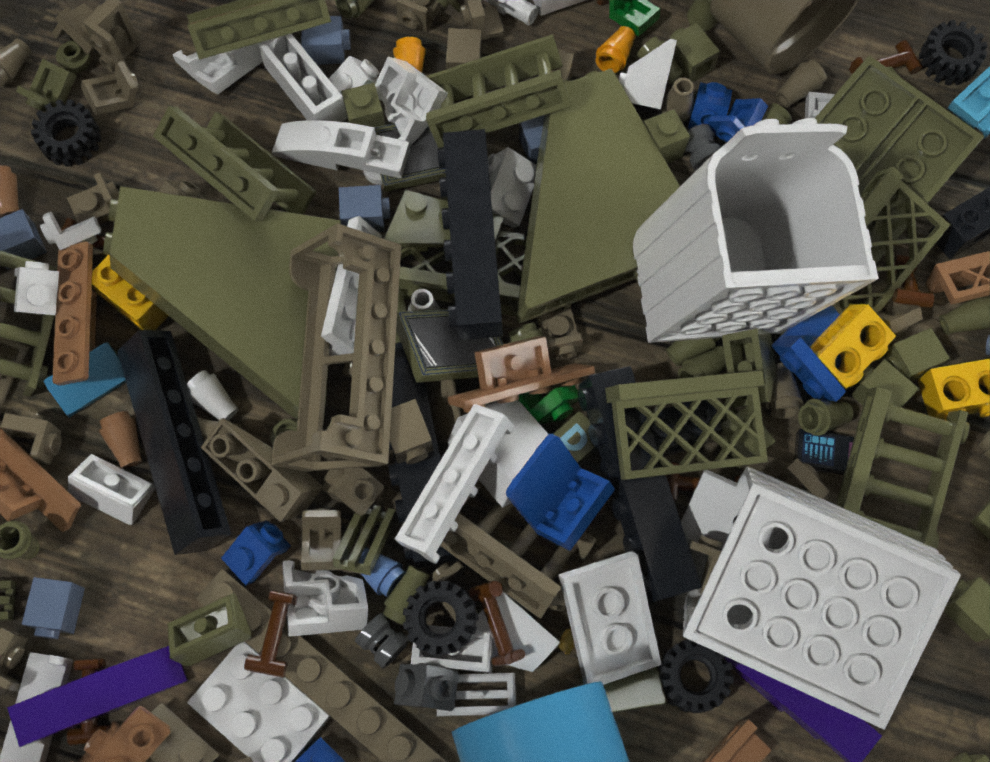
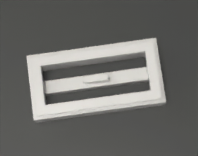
M515 673L458 674L457 684L507 682V690L456 691L455 700L508 698V706L454 707L453 711L437 709V717L492 715L516 706Z

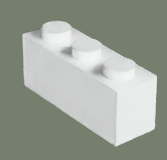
M292 34L257 43L265 68L307 120L343 122L348 119L343 96Z

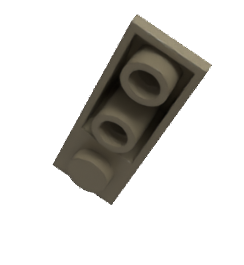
M224 418L219 420L201 446L215 462L280 522L301 516L302 512L307 510L323 488L308 472L272 466L273 448Z

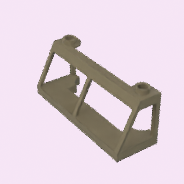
M337 223L291 250L290 277L298 287L308 291L297 431H285L276 437L273 443L272 466L309 472L377 467L388 464L401 259L400 244ZM328 242V246L335 249L340 256H327L312 250ZM343 264V269L359 274L354 353L329 356L330 343L321 337L335 279V267ZM353 362L349 416L339 414L332 417L329 427L323 431L328 366ZM321 455L345 459L320 462Z

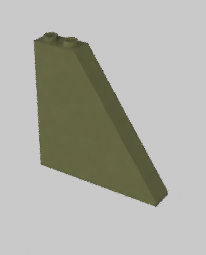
M612 69L602 72L592 71L584 77L572 81L564 80L571 107L544 115L516 314L519 324L636 279L634 272L638 270L633 253L635 234L638 228L680 187Z
M120 186L118 200L111 199L109 221H115L113 233L106 232L103 254L110 255L111 269L288 414L298 420L308 291L298 287L290 277V253L292 249L337 223L340 224L341 220L269 209L263 221H254L232 203ZM328 242L312 250L327 256H338V252L328 246Z

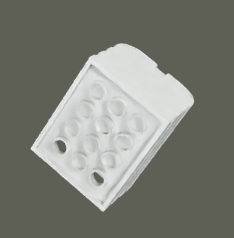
M805 118L787 125H779L777 119H765L752 126L741 128L638 228L633 241L634 259L637 261L638 270L636 272L639 274L637 278L639 287L641 286V303L643 315L646 317L647 326L645 328L648 343L722 338V335L756 328L771 334H780L878 279L876 264L871 253L872 244L869 229L866 228L864 219L866 214L863 200L859 194V180L856 169L850 158L840 148L833 145L846 134L848 126L842 124H817L815 118Z
M749 466L745 468L737 483L709 470H704L683 515L681 524L687 543L689 539L699 541L700 535L721 541L723 545L702 595L697 589L687 593L684 603L683 637L885 730L961 574L953 569L949 562L945 561L946 558L939 554L937 549ZM690 549L700 580L708 555Z

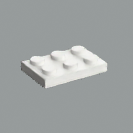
M630 551L559 574L584 685L602 681L604 685L662 665L639 558L636 553Z
M244 641L231 650L187 703L247 757L251 756L253 762H295L331 716L286 677L280 678L244 670L248 654L260 656Z

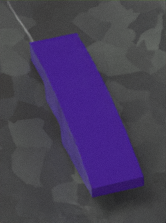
M169 646L59 686L7 707L18 745L19 747H25L63 730L72 729L100 716L114 713L187 682L188 678L183 665L170 659Z
M725 657L727 663L731 662L733 670L780 712L785 711L815 739H821L845 762H862L882 737L864 720Z

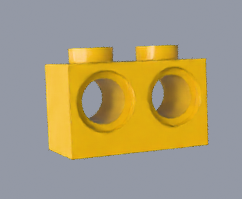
M110 255L92 271V288L140 330H156L167 319L168 315L111 269Z
M850 304L816 339L810 348L842 387L847 389L862 379L863 371L872 361L880 359L888 351V345L896 335L869 304ZM864 328L866 337L864 342L862 343L860 339V334L862 329ZM838 354H840L841 365L837 369L835 360Z
M990 359L932 368L918 380L929 416L946 420L948 412L958 410L966 411L968 414L979 413L980 417L990 416ZM979 384L987 389L989 395L980 390ZM943 390L950 392L954 401L949 400Z

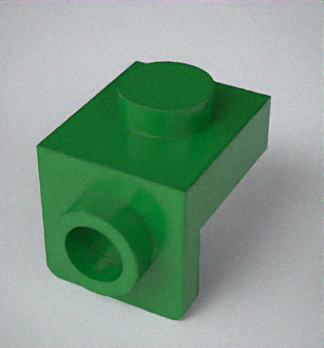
M609 0V18L621 26L631 28L638 37L660 18V8L647 0Z
M575 385L559 387L552 390L545 397L542 394H529V392L519 394L518 401L540 425L553 421L558 422L574 411L572 405L578 401V390Z

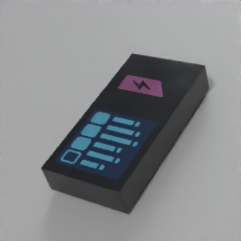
M799 429L796 432L794 461L798 458L802 463L809 464L816 471L844 475L854 437L831 433L815 436L803 429Z

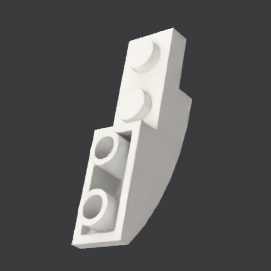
M305 120L283 123L281 125L272 155L333 170H338L339 165L402 178L411 148L408 141L376 135L374 127L337 121Z

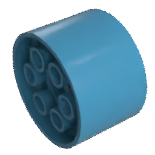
M602 681L570 688L508 708L468 723L451 732L460 762H629Z

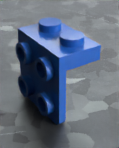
M833 305L787 329L771 346L779 354L783 365L795 373L801 380L803 388L814 399L837 402L847 391L810 348L816 339L840 315ZM838 354L835 360L837 369L841 365L840 354Z
M548 434L520 472L513 478L506 490V496L538 535L571 551L615 488L610 481L582 469L561 439L554 434Z

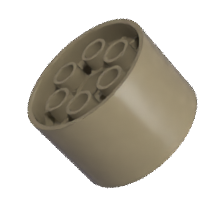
M712 0L710 11L712 16L768 73L779 74L796 66L816 51L840 27L859 0Z

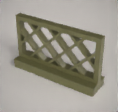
M894 166L878 171L860 193L866 214L864 217L866 228L872 221L883 220L884 241L871 242L872 247H885L886 267H876L877 272L886 271L887 287L882 293H872L870 283L863 287L864 294L849 295L840 300V306L834 303L833 307L839 314L848 307V299L864 298V304H869L878 314L893 296L895 289L903 284L950 226L945 219L901 181L904 175ZM896 191L905 199L906 214L891 215L890 199ZM882 210V216H877V214ZM916 217H925L935 226L927 238H917ZM907 218L908 239L893 240L891 220ZM923 242L918 248L917 243ZM909 244L910 259L905 265L894 266L893 245ZM895 270H900L895 276ZM872 297H878L873 303Z
M501 231L495 246L496 255L500 253L509 263L497 270L501 314L516 316L520 285L505 283L501 277L513 270L522 277L524 255L515 259L507 249L513 245L526 246L527 240L524 239V234ZM401 247V259L412 254L420 263L413 268L400 267L399 290L404 293V299L411 300L412 294L416 290L426 289L431 292L437 304L455 305V295L448 294L446 274L435 272L432 266L445 260L444 247H436L440 253L428 260L419 251H415V247H405L403 249Z
M762 370L619 384L605 388L607 403H612L621 480L767 463L758 390L759 386H764ZM747 396L749 413L742 421L729 408L737 397ZM727 398L723 404L717 399ZM703 400H707L718 410L708 425L693 413ZM684 402H692L688 408L682 404ZM666 404H672L683 414L673 429L657 417ZM646 406H656V407H655V409L651 412ZM636 408L647 417L637 433L626 425L624 409ZM723 416L738 427L728 442L714 431V428ZM688 419L703 431L693 446L678 435ZM652 423L668 435L657 451L642 439ZM743 433L753 440L755 456L744 457L734 448ZM627 436H629V437L632 439V440L629 442V444H628V437H627ZM708 437L712 438L723 448L714 461H709L698 452ZM673 440L688 452L681 463L675 466L662 456ZM638 444L652 457L643 469L632 471L630 453ZM728 454H730V455H732V456L734 457V459H725V458L727 457ZM693 458L700 462L689 464ZM657 462L661 463L664 466L653 468Z

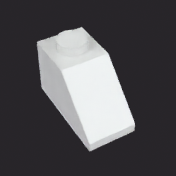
M669 39L630 65L627 73H620L619 82L633 104L661 109L677 40Z

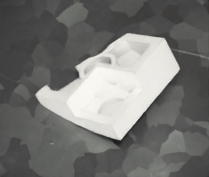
M257 43L199 60L197 52L186 56L180 50L173 54L175 61L188 74L217 95L263 62Z
M389 56L375 83L378 97L385 105V114L388 121L395 123L400 134L398 139L408 141L410 146L428 127L426 113L440 109L441 103L448 94V92L407 61Z
M283 561L284 592L298 596L297 604L295 606L289 605L286 617L288 637L363 630L367 625L368 603L363 579L348 575L337 576L329 570H317L315 574L294 570V561Z
M502 591V594L496 597L512 646L514 650L523 649L525 651L523 659L509 664V666L533 672L560 642ZM482 610L478 614L479 621H476L477 630L490 631L486 616ZM493 640V657H494V656H497V655H499V654H498V651H497L495 642H494V640Z

